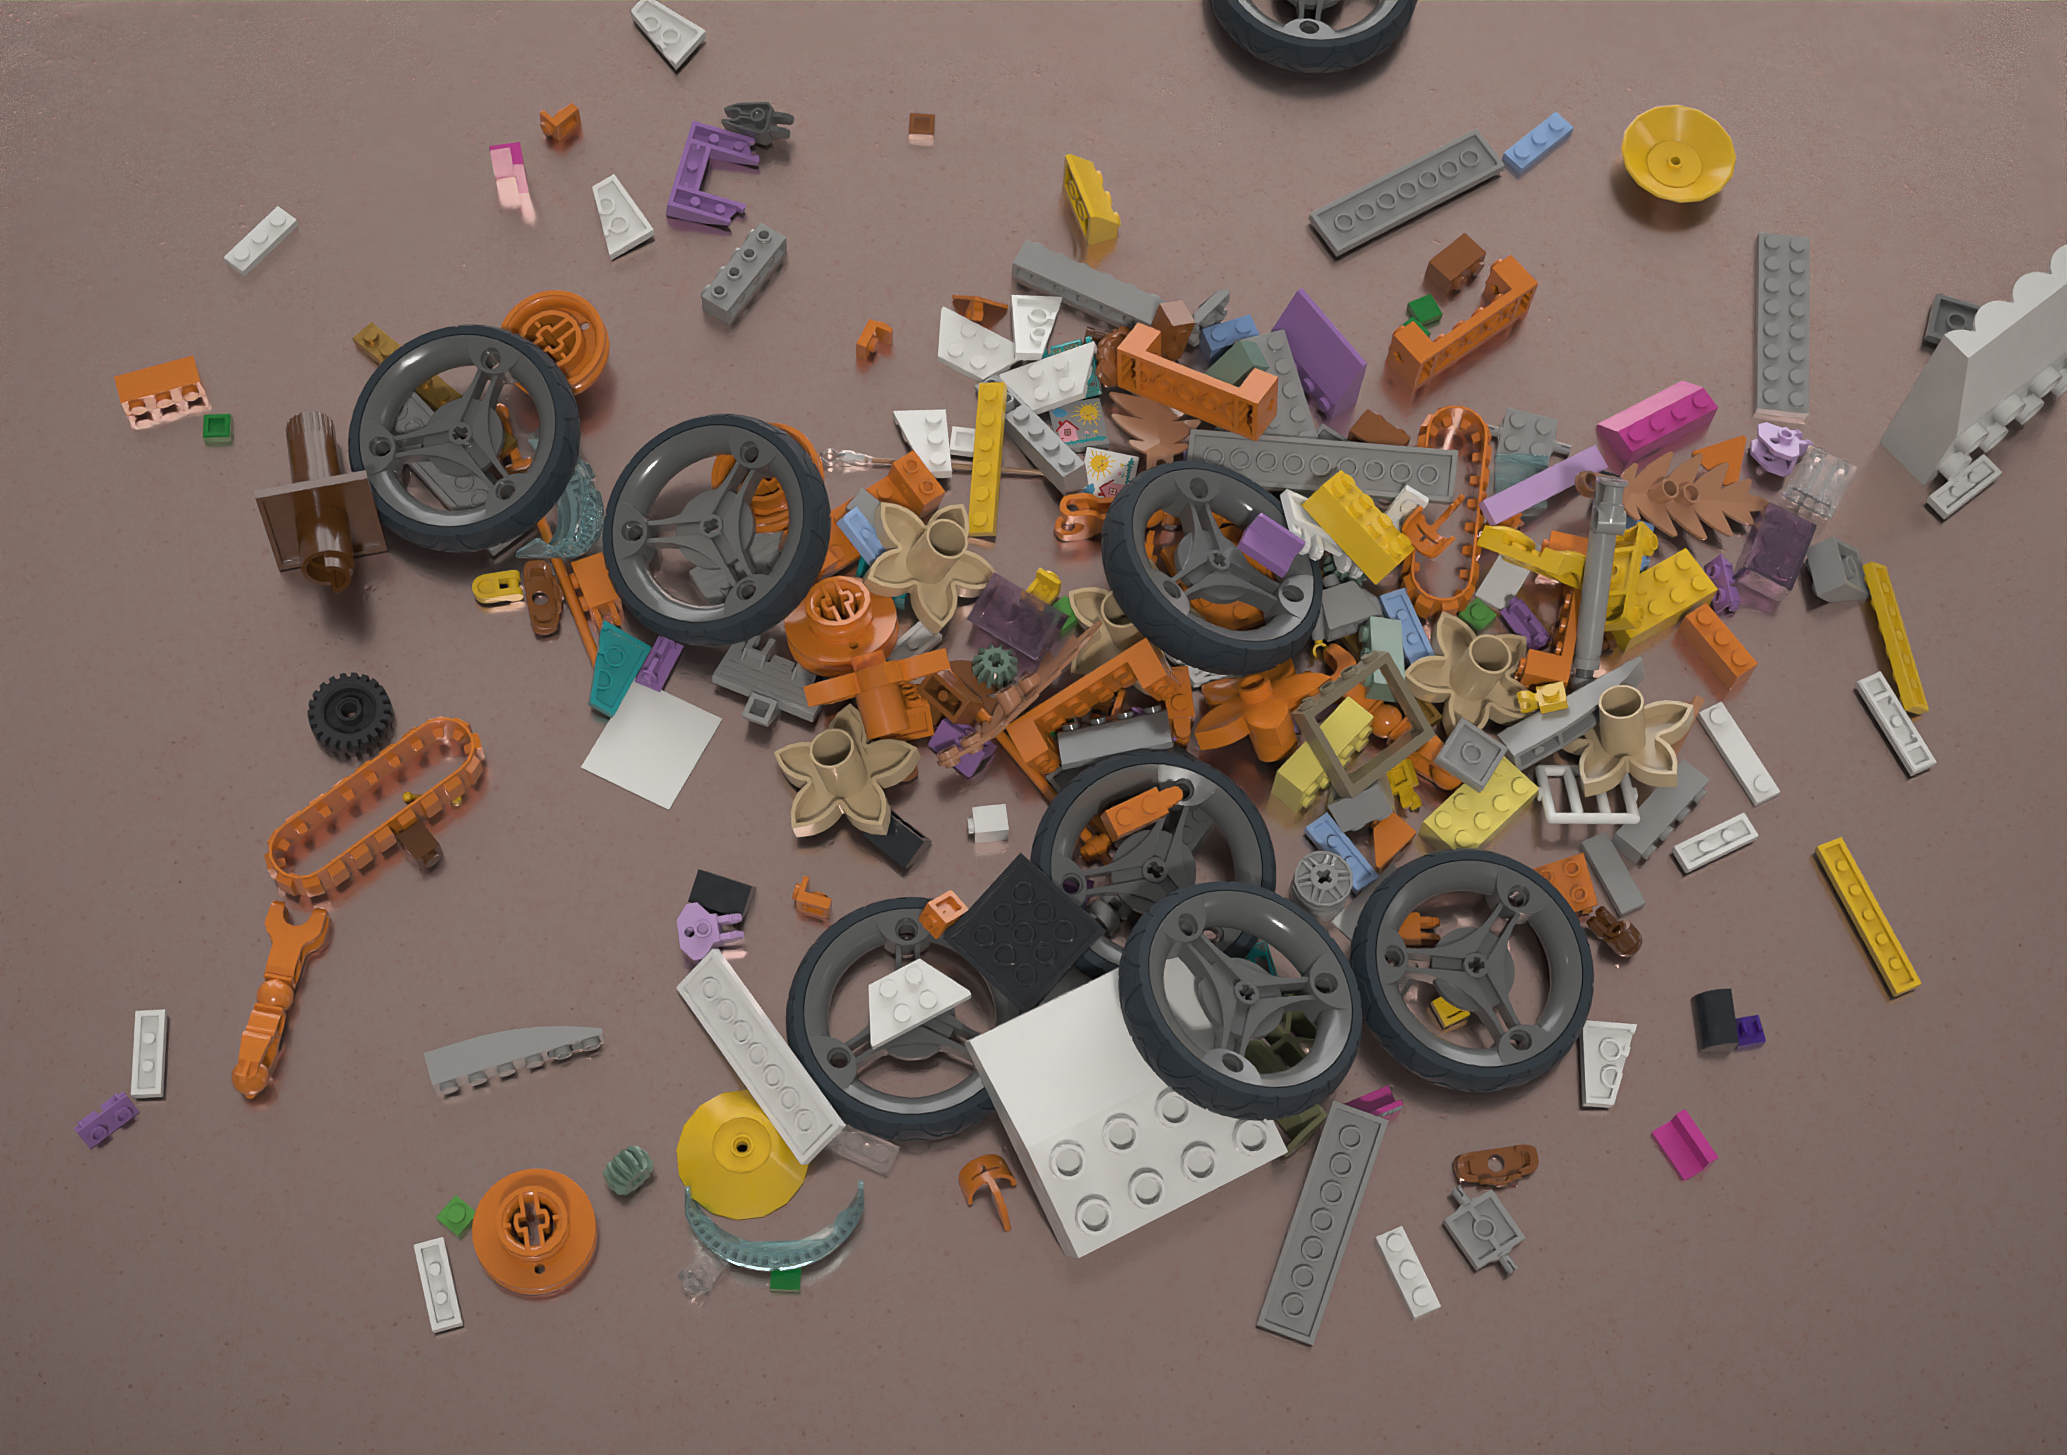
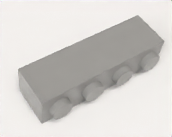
M1683 759L1678 764L1677 787H1657L1638 808L1640 822L1637 824H1623L1611 840L1614 847L1634 864H1637L1642 857L1647 860L1657 847L1654 844L1660 838L1664 841L1674 830L1671 825L1676 820L1682 822L1691 810L1688 806L1693 801L1698 804L1708 791L1704 788L1710 779Z

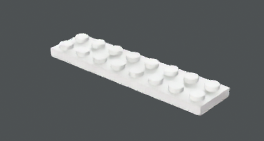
M712 949L676 988L800 1164H808L846 1125L720 950Z

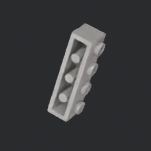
M760 223L755 230H750L744 244L734 250L728 264L722 266L711 285H706L702 290L703 310L729 325L787 252L786 237L763 223Z

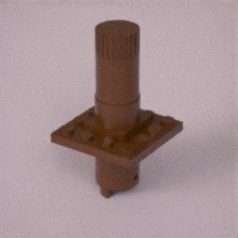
M305 411V413L301 412L299 415H294L293 418H290L285 427L292 484L254 490L255 499L278 569L284 570L301 566V573L306 580L317 585H332V590L335 594L345 590L350 585L351 576L355 569L354 556L386 551L387 544L366 470L341 475L333 420L329 416L327 417L326 414H321V412Z

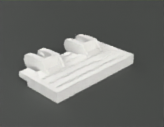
M1286 489L1280 495L1289 531L1305 541V545L1299 554L1304 555L1308 553L1310 559L1316 561L1322 557L1323 550L1333 554L1337 571L1341 573L1349 572L1350 577L1355 579L1361 577L1364 572L1301 506L1308 498Z

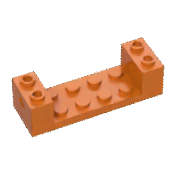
M1512 255L1503 260L1498 259L1490 267L1491 271L1485 282L1486 286L1483 296L1491 304L1485 308H1478L1468 320L1459 321L1452 328V331L1446 335L1440 334L1432 342L1414 321L1407 326L1401 325L1393 332L1386 362L1412 390L1529 310L1538 282Z
M1141 323L1136 324L1117 348V384L1120 388L1256 442L1277 416L1278 377L1254 368L1238 388L1207 374L1162 358L1161 331Z
M914 450L893 462L886 477L865 489L878 501L905 507L915 513L920 519L938 509L945 494V490ZM853 498L831 511V533L828 551L816 582L833 576L861 558L860 553L836 523L847 514L845 509ZM788 529L783 532L778 547L781 552L786 542Z
M1552 530L1548 540L1543 539L1539 552L1543 553L1546 547L1554 551H1576L1586 556L1588 538ZM1539 574L1537 578L1558 582ZM1564 584L1562 597L1565 598L1564 603L1560 606L1557 621H1560L1559 629H1556L1553 644L1556 645L1555 651L1550 654L1529 649L1526 657L1520 658L1518 669L1513 676V679L1523 684L1532 693H1537L1536 687L1563 681L1566 688L1568 684L1577 637L1576 631L1582 591Z
M1144 638L1011 722L1006 727V730L1025 764L1042 775L1057 770L1061 763L1060 750L1051 732L1062 730V725L1067 724L1074 717L1084 716L1091 710L1090 707L1098 702L1108 701L1114 696V692L1122 687L1127 688L1133 685L1137 679L1142 688L1158 702L1172 698L1177 693L1176 690L1182 686L1162 651L1147 638Z

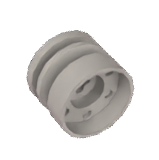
M1315 851L1307 854L1299 861L1289 887V900L1308 912L1318 922L1334 919L1343 911L1353 886V873L1349 864L1341 856L1330 851ZM1322 879L1326 880L1323 884L1319 883Z

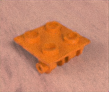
M1584 853L1533 868L1562 894L1574 912L1582 911V914H1588L1593 912L1592 907L1598 905Z

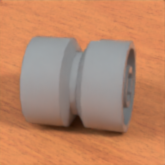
M1100 896V900L1094 899L1084 909L1094 920L1099 918L1106 926L1105 936H1111L1121 925L1120 919L1126 920L1134 912L1118 896Z

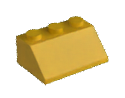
M1072 154L1065 155L1062 184L1087 245L1117 238L1118 227L1121 226L1118 213L1112 210L1110 193L1104 191L1101 172L1096 171L1093 162Z

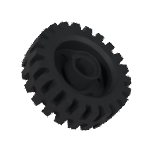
M351 672L350 677H347L346 673L339 674V679H335L334 676L328 678L330 683H321L319 685L320 691H314L312 694L313 700L310 699L308 704V721L315 738L323 748L326 747L333 754L336 751L339 756L345 757V754L348 753L350 757H356V752L364 755L368 753L367 749L369 748L375 750L378 748V742L383 743L386 740L385 734H390L391 725H393L394 721L392 704L382 685H379L377 680L374 678L370 680L369 676L365 674L359 677L358 673ZM349 712H357L353 717H345Z

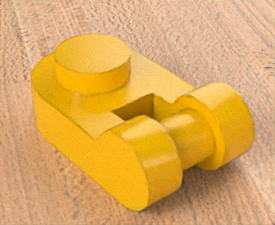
M517 570L483 574L478 576L472 583L474 597L482 603L506 600L515 602L522 600L524 597L523 589L519 587L521 575ZM500 584H508V588L500 589Z

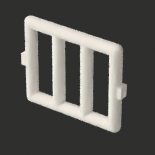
M1579 765L1536 766L1535 774L1539 788L1537 799L1542 801L1548 823L1637 824L1640 822L1636 803L1638 793L1636 788H1632L1629 773H1626L1620 782L1627 813H1611L1606 792L1595 795L1600 813H1584L1575 776H1580ZM1548 776L1564 777L1572 813H1556Z

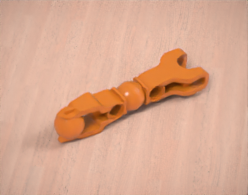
M1089 493L1064 496L1059 505L1060 516L1056 519L1054 525L1056 536L1062 541H1079L1102 533L1104 519L1115 497L1099 498ZM1075 505L1078 509L1071 512L1067 509V506ZM1159 510L1149 519L1146 528L1154 527L1158 523L1161 526L1165 525V523L1168 525H1182L1179 517ZM1212 512L1218 527L1223 523H1231ZM1064 524H1074L1075 528L1072 531H1065L1061 526Z
M1335 643L1330 644L1324 651V661L1334 672L1330 676L1333 681L1341 676L1340 672L1343 669L1356 665L1355 658ZM1361 682L1332 703L1339 706L1348 696L1374 716L1371 724L1372 732L1380 738H1388L1386 742L1388 745L1413 728L1407 717L1402 718V714L1397 707L1384 704L1382 700L1365 698V687L1361 685ZM1434 736L1409 755L1407 759H1411L1415 772L1436 783L1438 787L1455 792L1464 782L1433 762L1444 745L1438 736Z
M275 900L270 905L264 923L272 942L263 975L265 982L257 990V1003L254 1004V1009L251 1012L246 1029L242 1033L238 1063L233 1068L231 1074L233 1087L238 1092L244 1094L246 1098L253 1099L268 1084L269 1072L278 1056V1047L287 1017L285 1011L293 1003V990L296 988L305 958L308 954L324 945L330 924L329 912L326 909H314L307 922L302 925L293 926L288 924L289 912L285 902Z

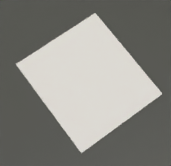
M634 679L613 718H610L581 768L669 810L722 718L663 690L658 692L638 684Z

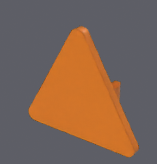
M952 295V299L969 302L965 318L972 321H982L983 305L1008 309V305L986 298Z
M1742 435L1695 450L1691 453V456L1694 457L1701 453L1703 457L1700 465L1707 471L1727 462L1729 467L1722 484L1726 487L1739 480L1746 437Z

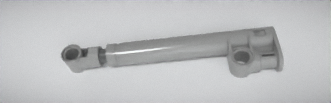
M1596 476L1576 631L1577 637L1574 648L1575 655L1573 656L1572 667L1577 669L1576 675H1572L1571 694L1578 688L1595 681L1597 678L1593 677L1594 670H1599L1600 666L1599 656H1601L1616 536H1623L1626 527V512L1624 511L1625 505L1622 504L1624 487H1628L1629 482L1619 477Z

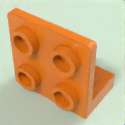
M906 683L899 687L911 728L878 737V740L894 739L909 741L934 735L930 705L927 699L916 690L920 684Z

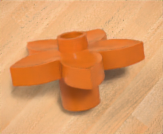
M945 648L886 662L883 650H878L851 658L854 673L804 686L803 689L808 707L822 704L825 706L855 697L867 740L911 728L899 685L950 669L951 667Z
M1290 658L1286 662L1276 665V668L1265 672L1250 674L1244 678L1219 679L1202 685V694L1209 712L1197 724L1194 733L1200 749L1207 750L1226 746L1248 734L1259 760L1273 762L1288 757L1297 749L1299 744L1294 731L1291 713L1302 704L1303 699L1315 696L1320 692L1319 688L1323 684L1333 681L1332 677L1312 672L1297 674Z

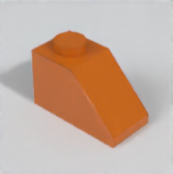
M1395 812L1391 813L1384 820H1375L1371 825L1373 829L1369 838L1371 866L1378 875L1385 871L1413 842L1417 833Z

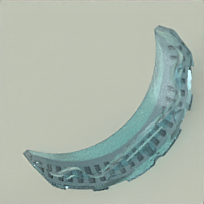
M539 427L528 435V442L535 451L539 439ZM579 454L572 477L557 501L558 522L552 539L548 544L539 538L534 539L516 552L517 558H574L590 550L592 545L598 541L603 528V499L601 493L595 489L592 479L596 476L591 466L583 461Z
M857 1180L858 1191L846 1210L838 1214L832 1224L820 1232L801 1240L752 1242L734 1236L716 1225L701 1210L693 1199L691 1186H685V1217L697 1237L711 1251L730 1263L746 1269L764 1272L794 1270L824 1258L839 1247L851 1234L864 1211L863 1180Z

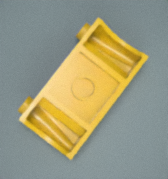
M1643 521L1638 522L1632 528L1625 529L1623 536H1616L1604 632L1636 629L1645 620V609L1635 599L1642 556L1653 555L1654 550L1658 548V538Z
M1485 525L1476 545L1502 555L1505 562L1582 591L1585 555L1569 550L1554 551L1546 547L1543 553L1535 550V542L1519 530L1506 526Z

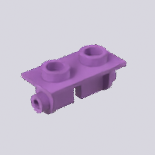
M1720 554L1704 566L1707 576L1718 589L1712 599L1716 614L1725 608H1728L1729 611H1736L1741 604L1737 587L1730 586V584L1735 583L1732 563H1729L1728 559H1724L1723 554Z
M1512 598L1508 602L1509 606L1499 612L1516 635L1526 637L1528 650H1538L1553 641L1552 637L1522 599Z
M658 636L635 682L660 692L684 646L663 636Z
M121 1092L119 1095L115 1093L113 1097L100 1106L103 1110L100 1114L94 1110L77 1122L79 1125L74 1129L90 1149L139 1113L138 1109L124 1092Z

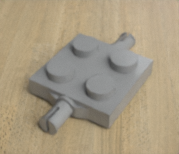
M1509 407L1506 409L1504 421L1500 427L1488 424L1491 436L1497 437L1495 458L1541 470L1547 469L1553 452L1569 456L1571 444L1556 441L1557 419Z
M1461 1185L1452 1189L1450 1192L1458 1201L1460 1207L1455 1213L1445 1218L1443 1224L1474 1269L1478 1271L1488 1263L1499 1260L1508 1275L1516 1271L1518 1267L1510 1257L1509 1252L1513 1247L1524 1241L1526 1237L1493 1190H1489L1480 1197L1470 1199Z

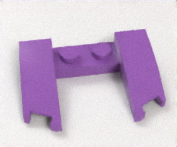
M692 121L665 215L693 222L729 226L732 222L730 218L736 212L743 213L746 204L699 191L709 158L758 166L759 155L752 156L749 147L754 145L755 139Z

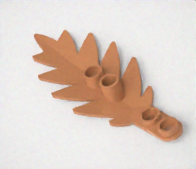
M1110 392L1109 397L1122 409L1134 416L1112 414L1111 419L1125 432L1137 439L1129 440L1128 444L1135 450L1146 454V470L1156 465L1171 464L1173 456L1183 453L1188 449V444L1178 442L1188 437L1190 430L1196 429L1200 425V420L1176 421L1186 415V413L1133 392L1131 393L1135 396Z
M1672 451L1651 462L1637 476V463L1629 466L1620 476V478L1629 482V486L1624 487L1622 499L1626 514L1633 520L1638 521L1641 519L1640 513L1650 523L1671 537H1675L1678 534L1670 517L1690 534L1703 541L1707 539V536L1699 519L1719 533L1730 537L1733 533L1725 516L1744 525L1752 526L1754 521L1750 512L1763 511L1773 507V503L1761 497L1748 494L1752 483L1751 479L1741 480L1721 489L1729 467L1727 462L1706 472L1694 482L1703 457L1701 453L1682 463L1667 477L1666 474L1673 457ZM1582 471L1575 477V487L1582 496L1594 499L1596 476L1609 475L1593 471Z
M1101 620L1086 630L1080 637L1076 638L1074 635H1071L1056 659L1050 651L1046 652L1037 671L1030 674L1027 670L1024 671L1021 678L1017 681V687L1010 685L995 694L998 703L992 716L991 725L985 721L981 726L980 732H973L959 741L961 747L957 748L956 745H951L936 754L938 766L945 765L946 769L951 768L961 762L960 757L967 753L972 755L981 751L984 748L983 744L1001 733L1013 719L1039 697L1041 691L1062 673L1061 670L1093 638L1092 635L1102 625Z

